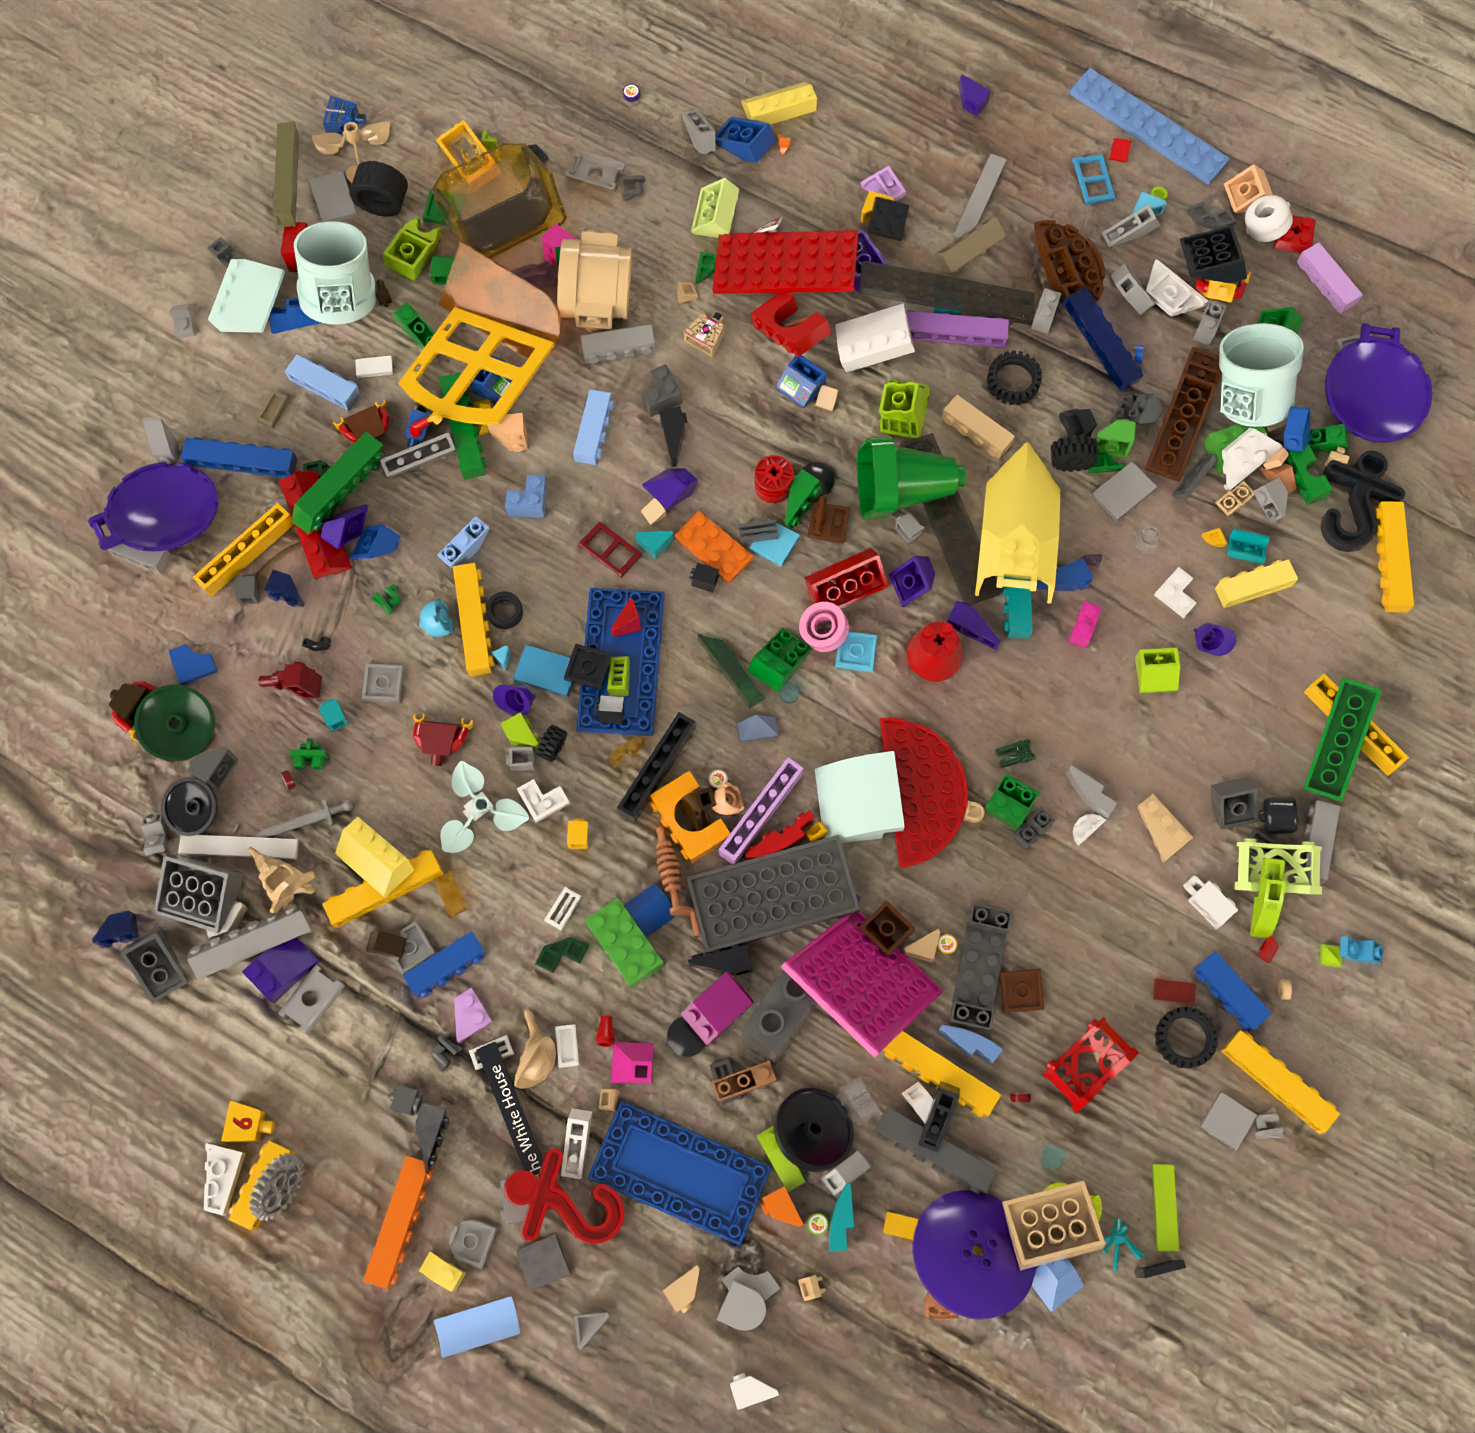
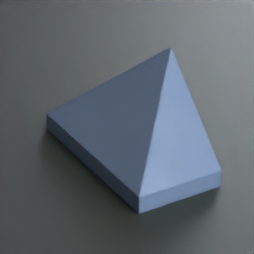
M756 714L737 723L740 742L778 736L775 717Z

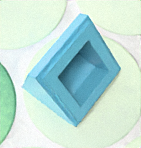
M503 646L492 652L503 670H506L511 652L508 646Z

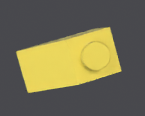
M429 1252L419 1270L429 1279L451 1292H456L466 1274L465 1271L432 1252Z

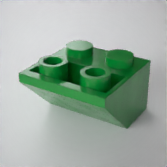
M1005 773L984 810L989 815L1018 830L1040 792Z

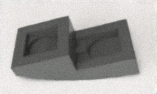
M221 237L207 247L226 268H228L231 259H243Z

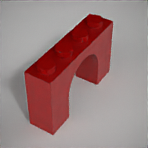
M777 293L751 313L752 324L756 330H761L766 337L772 338L777 345L783 346L788 353H792L797 357H800L831 333L828 320L817 312L796 326H779L786 318L798 310L795 298L790 293Z

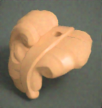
M725 782L715 790L713 797L716 806L712 807V809L716 813L732 815L745 809L740 791L736 786Z

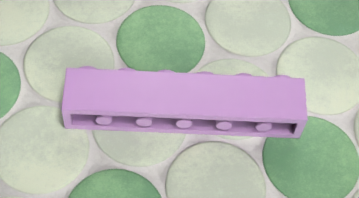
M787 757L719 848V855L731 864L738 863L802 777L804 770L802 766Z

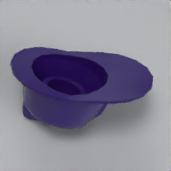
M1205 623L1198 629H1194L1196 646L1202 652L1222 656L1229 653L1235 646L1236 635L1229 628Z
M499 685L493 691V699L496 705L501 710L514 714H528L533 700L536 698V695L531 693L524 685Z

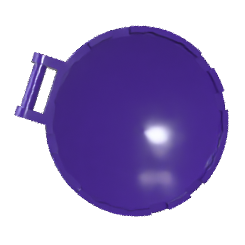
M1363 323L1360 330V339L1348 344L1339 351L1327 370L1325 393L1330 410L1340 424H1345L1349 432L1368 441L1384 443L1407 437L1420 427L1431 407L1432 385L1429 374L1425 373L1422 367L1423 363L1415 353L1411 354L1407 349L1403 348L1404 345L1400 344V328L1374 327ZM1370 333L1390 336V339L1370 336Z
M166 462L150 464L122 478L123 482L117 488L113 487L109 493L104 512L90 517L88 523L94 529L99 540L98 544L102 550H107L120 544L142 551L170 550L191 542L210 526L218 509V493L209 476L201 470L198 471L192 468L191 465L179 462L177 465L167 464ZM104 524L107 525L111 533L108 537L105 536L101 528Z

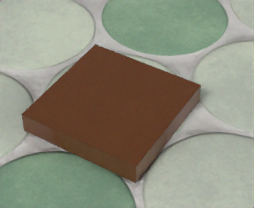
M1040 969L999 972L1003 1013L1044 1010Z

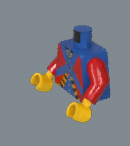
M415 403L405 434L409 438L407 446L413 447L418 445L419 441L423 442L428 426L431 425L430 422L433 421L438 425L442 421L443 416L437 411L431 412Z

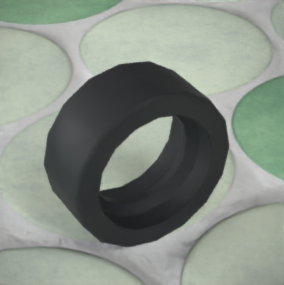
M506 591L498 592L491 596L487 602V616L492 625L497 628H513L521 621L523 616L522 604L513 593ZM510 601L515 605V614L505 620L496 618L494 607L500 602Z

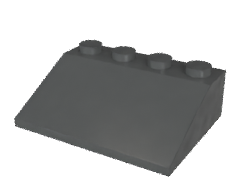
M180 854L165 855L153 914L220 933L240 892L243 872Z

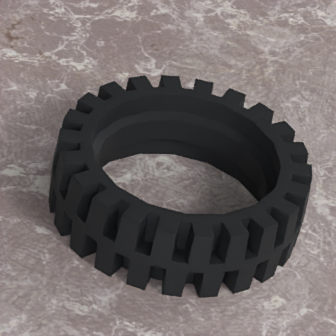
M1012 350L1011 354H1009V351L1005 352L1004 355L1001 353L990 365L987 376L988 389L991 390L993 396L996 395L998 401L1003 399L1002 403L1004 404L1007 401L1009 405H1013L1014 402H1016V405H1021V402L1027 403L1028 400L1033 399L1034 395L1037 394L1041 384L1042 371L1041 368L1039 369V363H1035L1036 359L1034 357L1030 359V355L1027 353L1024 356L1022 351H1019L1018 354H1016V350ZM1005 365H1019L1030 373L1032 382L1023 391H1010L1000 385L997 380V372Z
M1192 1007L1173 1009L1161 1018L1156 1027L1155 1044L1159 1048L1158 1052L1163 1055L1165 1061L1168 1060L1169 1064L1176 1065L1178 1068L1191 1069L1199 1067L1209 1061L1216 1052L1219 1043L1217 1042L1219 1036L1216 1034V1025L1214 1026L1212 1024L1213 1020L1208 1018L1205 1012H1200V1009H1193ZM1189 1018L1198 1022L1203 1028L1206 1035V1045L1198 1056L1192 1058L1182 1057L1176 1054L1169 1046L1167 1031L1170 1024L1175 1020Z

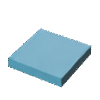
M776 523L778 539L753 542L749 550L782 567L800 535ZM771 531V532H764V533L757 534V535L771 534V533H773V531Z
M849 631L845 642L837 648L835 668L873 673L877 635Z

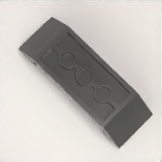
M972 904L953 995L950 1022L991 1030L999 972L1006 936L1010 929L1012 912Z

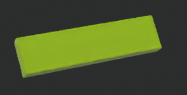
M1153 1164L1152 1180L1156 1251L1178 1252L1179 1238L1174 1165Z

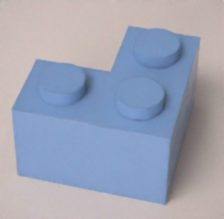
M527 474L525 491L507 490L505 509L508 517L545 518L548 487L545 475Z

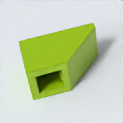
M518 713L500 723L511 745L533 747V750L537 751L541 741L536 732L532 734L530 730L532 725L527 716L523 718L522 714Z

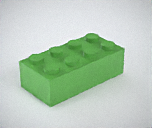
M618 898L585 920L586 925L631 989L664 967L663 961Z

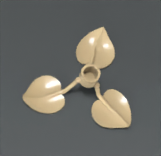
M385 121L365 126L362 130L358 129L356 123L348 122L344 125L343 137L338 133H324L312 135V141L320 153L335 155L339 152V147L342 148L346 139L349 143L353 144L357 165L361 163L356 143L360 137L363 141L368 140L371 145L383 144L390 135V122ZM356 165L349 167L346 171L347 180L351 183L357 169Z

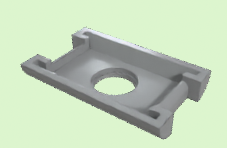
M580 149L576 150L574 154L575 160H577L573 170H567L565 176L615 191L617 189L615 182L619 173H624L625 163ZM592 169H600L602 176L598 179H592L589 176V172Z
M318 965L312 968L278 1013L283 1018L289 1016L301 1025L299 1030L306 1035H309L345 987L337 979L335 982H332L321 974L323 969ZM309 990L315 991L318 996L317 1002L312 1006H306L302 1001L303 994Z

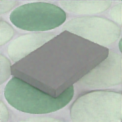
M343 171L310 180L322 222H339L357 216Z
M1130 462L1095 490L1091 497L1115 521H1118L1154 492L1157 486L1133 462Z

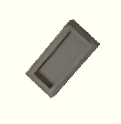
M272 390L256 418L257 423L274 428L290 400L289 396Z

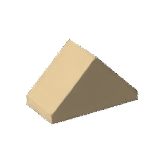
M939 929L905 947L902 952L906 956L932 963L940 936Z

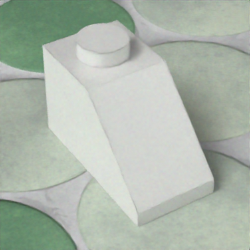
M745 1373L734 1376L733 1381L730 1382L738 1410L779 1396L777 1389L751 1375L746 1376Z

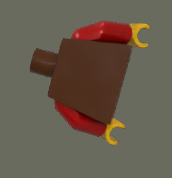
M383 399V404L378 405L377 401H375V405L345 419L340 417L341 423L336 424L334 421L333 424L345 438L353 443L365 432L380 442L379 438L385 436L384 432L388 429L389 424L386 401Z

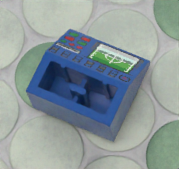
M492 355L490 356V357H492V358H495V359H497V360H500V361L505 362V361H504L503 359H501V358H498V357H495V356H492ZM480 370L470 385L476 395L498 402L513 380L486 370Z
M795 356L784 370L776 385V389L802 408H805L820 391L821 385L826 384L827 373L804 356Z

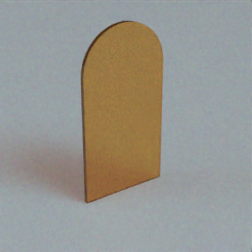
M460 241L439 305L450 312L456 307L554 342V349L560 341L562 321L560 312L553 299L543 290L463 241ZM478 328L487 335L491 334L489 331ZM504 338L500 342L521 356L528 358L535 350L533 347L508 338Z

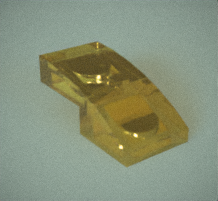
M639 736L619 746L608 756V764L615 768L626 754L633 758L644 745V739Z
M452 871L434 878L450 918L468 910Z

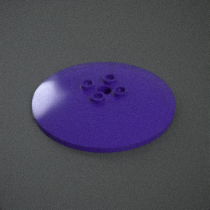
M971 1190L954 1191L936 1199L920 1216L913 1234V1260L922 1284L939 1304L962 1317L984 1320L1000 1317L1013 1310L1023 1301L1034 1281L1036 1267L1020 1271L1001 1200L983 1192L978 1195ZM973 1246L981 1248L982 1256H977L973 1252Z

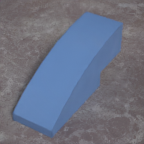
M942 1025L938 1030L939 1033L969 1058L976 1052L990 1065L1003 1051L1002 1048L987 1038L966 1029Z

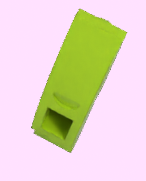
M1263 858L1258 897H1254L1250 936L1268 938L1272 936L1275 930L1286 888V881H1283L1285 860Z

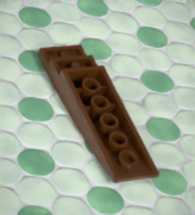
M1192 347L1145 470L1180 482L1222 374L1219 367V356Z

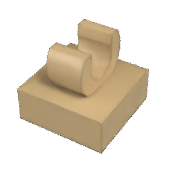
M1338 446L1336 451L1330 452L1324 465L1327 466L1331 461H1338L1346 465L1350 456L1344 455L1345 448Z
M814 1275L798 1280L804 1301L822 1297L821 1294L826 1291L825 1288H819L818 1281L823 1280L822 1277Z

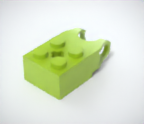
M418 216L406 223L402 229L400 228L383 253L384 267L412 281H416L436 252L438 241L442 235V228L440 227L428 233L420 232L421 218Z

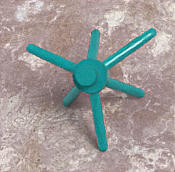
M1121 1219L1114 1220L1111 1234L1104 1237V1241H1108L1102 1251L1103 1254H1106L1113 1242L1115 1243L1114 1272L1118 1269L1120 1244L1126 1243L1137 1259L1144 1257V1253L1126 1237L1128 1227L1126 1225L1123 1226Z

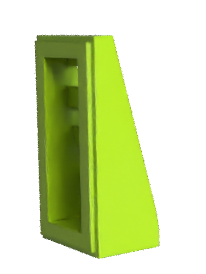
M629 656L612 657L607 686L610 696L620 697L629 695ZM624 664V667H615V665Z

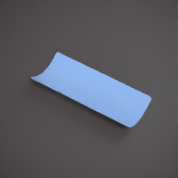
M511 1296L434 1320L442 1358L520 1334L518 1317Z

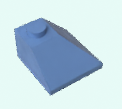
M1068 1258L1036 1266L1032 1288L1050 1312L1054 1311L1084 1287L1077 1271Z

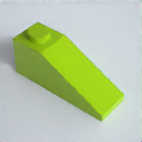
M774 1126L758 1134L756 1138L787 1192L805 1183L799 1168L792 1164L778 1147Z

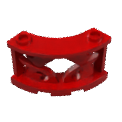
M1104 1017L1099 1021L1094 1019L1087 1026L1089 1030L1057 1061L1053 1058L1045 1066L1047 1071L1042 1075L1044 1078L1047 1077L1073 1104L1071 1107L1076 1113L1088 1104L1111 1078L1113 1079L1139 1054L1134 1046L1131 1048L1105 1021ZM1099 1029L1111 1039L1107 1046H1101L1104 1043L1103 1036L1101 1040L1094 1038L1095 1033ZM1089 1037V1042L1091 1045L1079 1046ZM1113 1043H1114L1124 1054H1122L1121 1052H1119V1051H1117V1050H1115V1049H1112L1111 1046L1113 1045ZM1072 1053L1070 1064L1063 1062ZM1079 1053H1101L1098 1059V1066L1103 1075L1100 1078L1093 1073L1078 1075ZM1106 1054L1110 1055L1106 1058V1060L1109 1059L1111 1061L1109 1067L1103 1065V1059ZM1064 1067L1066 1073L1062 1076L1067 1077L1071 1075L1072 1079L1066 1083L1056 1073L1058 1068ZM1089 1077L1091 1084L1089 1086L1085 1085V1080L1080 1083V1079ZM1069 1085H1074L1077 1094L1070 1088Z

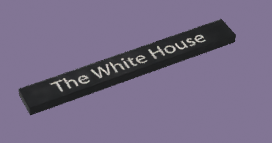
M492 1042L476 1049L523 1169L533 1173L537 1178L543 1158L496 1042Z

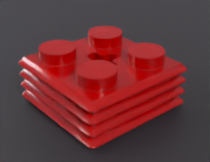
M1292 215L1293 221L1290 229L1282 237L1275 240L1274 248L1302 253L1313 246L1316 220Z

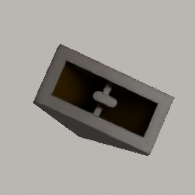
M380 930L370 933L366 952L402 958L407 938Z

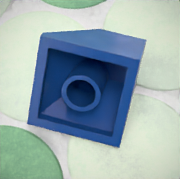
M385 525L365 526L349 558L351 560L371 559L392 553L398 547V541L401 536Z

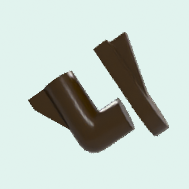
M378 279L376 281V298L379 305L384 304V307H388V303H392L390 293L386 289L384 281Z

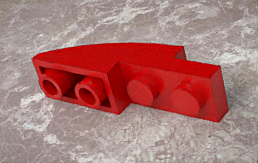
M810 810L806 814L802 812L796 817V822L793 825H787L781 830V835L776 830L771 833L768 831L761 837L760 843L757 845L753 844L746 850L745 860L795 847L805 839L803 830L814 821L815 816Z

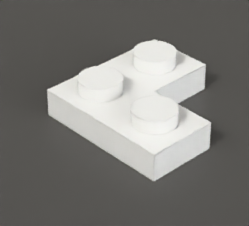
M1180 567L1173 572L1154 594V596L1182 618H1185L1197 604L1182 592L1193 580V577Z
M534 779L517 788L536 823L570 804L560 786L544 795Z

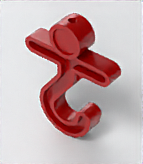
M557 1148L550 1149L545 1153L537 1178L533 1173L521 1170L512 1173L506 1179L503 1189L506 1199L517 1206L529 1204L520 1231V1235L525 1241H533L538 1237L546 1211L549 1209L557 1212L574 1238L587 1244H600L609 1241L619 1232L623 1224L625 1210L622 1199L614 1189L605 1184L596 1185L591 1191L592 1198L604 1207L605 1218L603 1222L598 1226H591L585 1221L568 1194L564 1192L556 1180L563 1159L562 1152Z

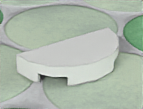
M1085 814L1080 817L1073 828V838L1076 844L1079 846L1107 819L1095 814Z

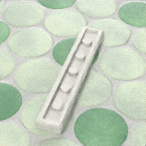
M181 835L178 854L253 858L247 850L251 846L259 853L271 856L273 859L297 860L299 840Z

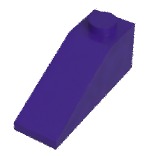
M957 601L947 622L957 632L997 650L1001 640L970 604Z

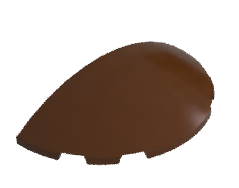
M1054 220L1037 221L1034 223L1036 242L1047 279L1053 291L1061 293L1059 301L1074 318H1077L1087 313L1103 293V279L1106 274L1102 257L1095 244L1089 238L1085 239L1080 235L1077 228L1069 224L1065 226L1056 224Z

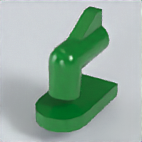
M395 584L384 589V592L390 598L387 602L378 592L374 593V597L371 598V601L379 605L387 615L392 613L391 608L401 602V597L397 594Z

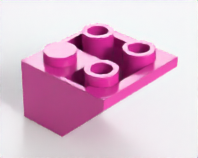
M613 1042L611 1084L652 1085L654 1043Z

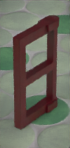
M600 521L578 544L580 548L584 549L620 578L642 556L640 551ZM600 530L615 540L602 555L587 545ZM619 544L634 554L620 570L606 560Z

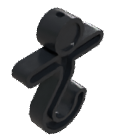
M1373 450L1366 451L1359 457L1353 467L1338 461H1331L1323 470V475L1326 476L1327 480L1347 488L1349 494L1348 501L1357 526V532L1350 533L1345 531L1340 524L1341 514L1334 508L1329 509L1322 517L1320 527L1322 535L1330 546L1339 551H1358L1365 547L1375 535L1377 521L1369 497L1381 502H1401L1405 497L1403 488L1380 479L1388 467L1387 459L1383 454Z

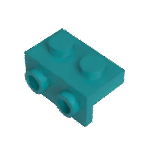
M1233 528L1227 542V556L1264 565L1266 547L1270 537Z

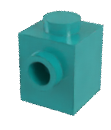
M336 699L327 700L318 707L331 732L349 724L341 705Z

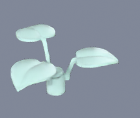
M460 761L453 772L452 788L459 797H466L470 794L475 799L472 805L474 812L464 826L460 821L452 820L442 827L440 834L442 850L447 853H457L471 845L474 834L467 827L476 814L482 815L489 810L495 814L493 818L494 824L502 831H512L529 819L525 809L511 799L499 800L496 803V810H494L492 806H489V800L486 797L474 795V793L479 792L483 788L484 777L478 769L464 761Z

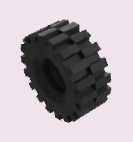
M1064 436V439L1059 438L1053 442V445L1051 444L1052 466L1056 467L1057 470L1062 469L1064 472L1066 470H1069V472L1077 470L1078 472L1081 469L1087 470L1088 467L1092 468L1094 464L1098 463L1097 441L1090 436Z

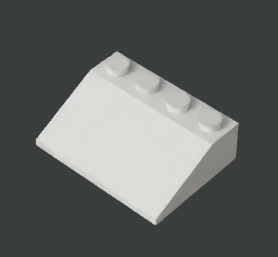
M904 303L835 324L840 361L846 373L915 352Z

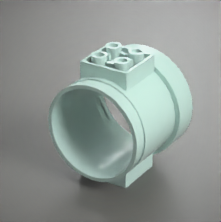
M335 221L316 223L303 229L294 241L299 276L297 280V293L302 311L310 318L327 324L350 323L366 316L375 306L376 288L374 277L369 268L367 243L363 233L350 224Z
M1265 323L1242 326L1228 333L1220 344L1219 367L1222 372L1220 412L1238 424L1253 427L1269 426L1285 420L1289 416L1290 408L1295 405L1297 374L1302 367L1304 349L1301 338L1286 327Z

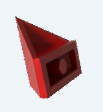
M629 598L611 628V633L614 637L641 631L639 616L634 601Z

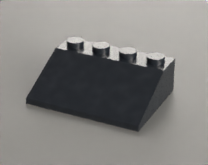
M1233 225L1180 238L1190 277L1224 283H1236L1247 279L1245 260Z

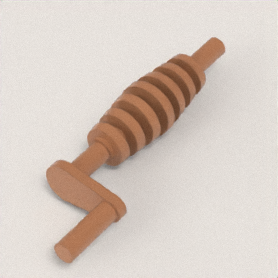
M659 826L656 828L659 843L656 845L657 865L660 878L663 880V887H666L664 890L666 894L671 896L673 907L669 910L670 915L690 916L694 937H700L701 932L695 909L680 905L678 893L681 891V885H679L681 883L679 877L680 870H678L679 863L677 862L674 849H672L671 842L666 840L664 826Z

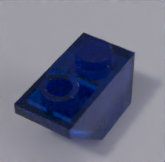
M272 570L264 588L268 597L277 602L279 600L285 601L286 604L292 607L297 605L303 607L304 601L292 577L289 574Z
M128 910L109 915L92 938V943L100 948H108L116 942L128 943L133 941V938L139 937L136 914Z

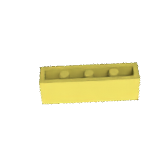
M1289 559L1285 561L1277 560L1271 563L1270 566L1265 567L1262 565L1251 572L1243 571L1233 578L1229 576L1219 580L1215 590L1223 608H1227L1292 587L1298 578Z

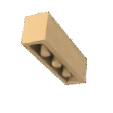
M956 395L943 410L942 419L946 424L952 425L958 429L960 434L972 439L974 444L983 447L989 455L1000 460L1012 446L1015 438L1012 433L959 395Z

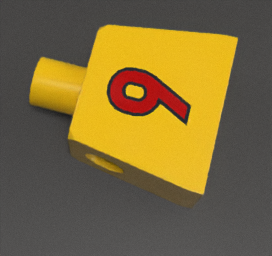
M230 1101L221 1141L228 1143L259 1142L262 1133H273L275 1122L265 1120L266 1112Z

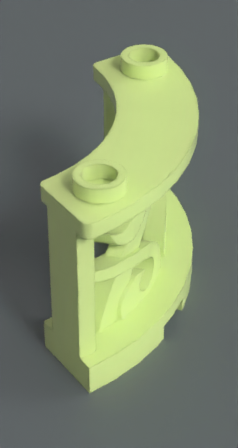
M1244 839V842H1237V846H1239L1238 882H1235V890L1259 891L1261 874L1258 873L1262 869L1263 858H1272L1279 855L1293 867V870L1287 871L1283 875V881H1286L1285 893L1322 895V887H1320V851H1322V847L1315 846V842H1302V845L1257 843V839ZM1261 848L1272 850H1270L1264 855L1263 850ZM1249 849L1257 851L1256 857L1250 855L1251 859L1257 862L1255 865L1249 864ZM1285 850H1296V851L1293 853V856H1291V855H1290L1288 852H1286ZM1302 852H1311L1310 867L1302 868L1300 865L1308 860V858L1305 860L1300 858ZM1311 870V886L1305 871ZM1297 873L1298 876H1293L1295 882L1289 883L1287 877Z

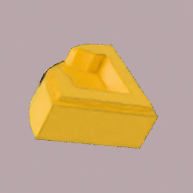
M1220 528L1201 535L1212 546L1224 547L1228 544Z

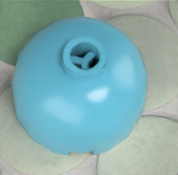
M441 599L433 600L421 609L420 628L432 637H445L454 632L453 617L449 619L447 612H450L445 602Z

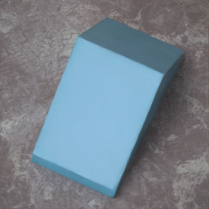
M1142 192L1132 214L1149 204L1157 216L1163 214L1167 203L1165 200Z

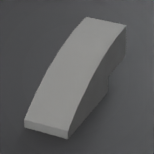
M1071 765L1066 775L1072 787L1089 808L1097 815L1107 819L1117 805V802L1101 793L1105 787L1104 785Z

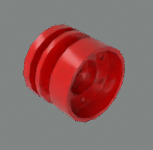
M770 455L761 459L755 467L756 494L761 500L774 504L783 502L789 497L791 483L793 482L791 463L778 455Z

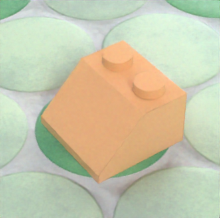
M1256 165L1250 166L1224 183L1233 211L1236 214L1246 212L1248 207L1258 198L1273 195L1264 170Z
M523 413L506 414L500 424H487L491 437L509 451L521 452L528 450L527 429Z

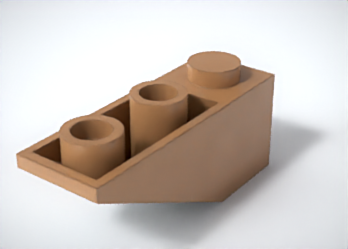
M766 1061L712 1082L717 1100L720 1102L777 1083L770 1061Z

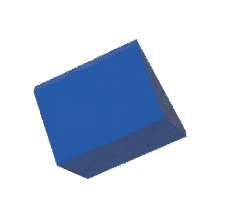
M655 883L623 905L646 938L676 917L670 915L669 910L673 906Z

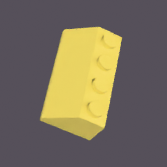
M803 82L742 100L741 104L748 120L769 123L771 125L816 111L817 97L812 85Z
M359 817L343 829L335 854L383 897L388 896L414 871L410 862L403 854Z

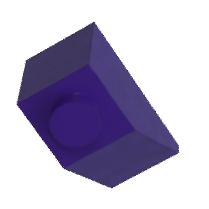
M963 74L960 77L959 92L962 106L968 112L977 116L989 102L991 91Z

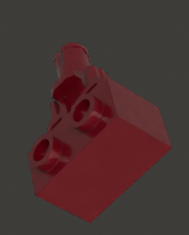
M302 662L285 664L284 670L276 671L272 675L259 676L258 684L261 687H275L278 690L285 688L302 699L319 698L322 676L316 673L314 669L306 667Z

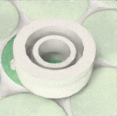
M1267 195L1255 200L1248 207L1245 214L1246 233L1260 242H1270L1282 237L1290 229L1293 221L1290 203L1277 195Z

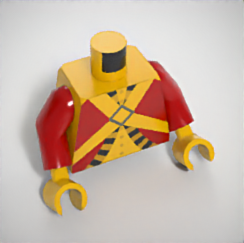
M1249 271L1247 279L1236 283L1196 278V289L1207 298L1232 302L1233 299H1241L1243 297L1251 272Z

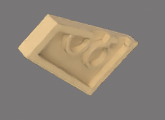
M1154 794L1137 807L1146 828L1149 829L1153 843L1157 847L1163 863L1193 838Z

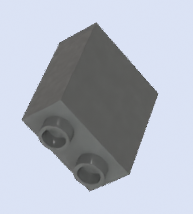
M783 970L742 1028V1043L776 1066L818 1003Z

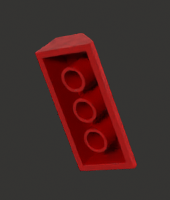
M871 548L804 577L809 595L814 604L829 602L835 604L840 609L889 587L879 554Z

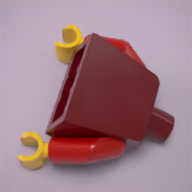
M424 713L422 719L419 720L417 714L413 716L416 722L414 724L413 738L418 748L422 749V753L432 754L431 765L442 766L443 755L450 756L457 752L464 743L469 730L473 728L472 719L469 724H464L465 717L461 719L462 727H460V724L427 721Z

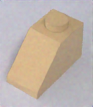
M698 1265L662 1290L676 1313L680 1310L684 1313L693 1307L691 1302L695 1300L700 1273Z

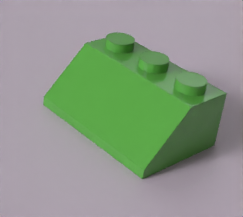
M1236 424L1208 435L1203 445L1208 455L1215 454L1218 458L1214 466L1219 475L1224 474L1222 450L1249 428H1254L1267 436L1264 426L1253 427Z

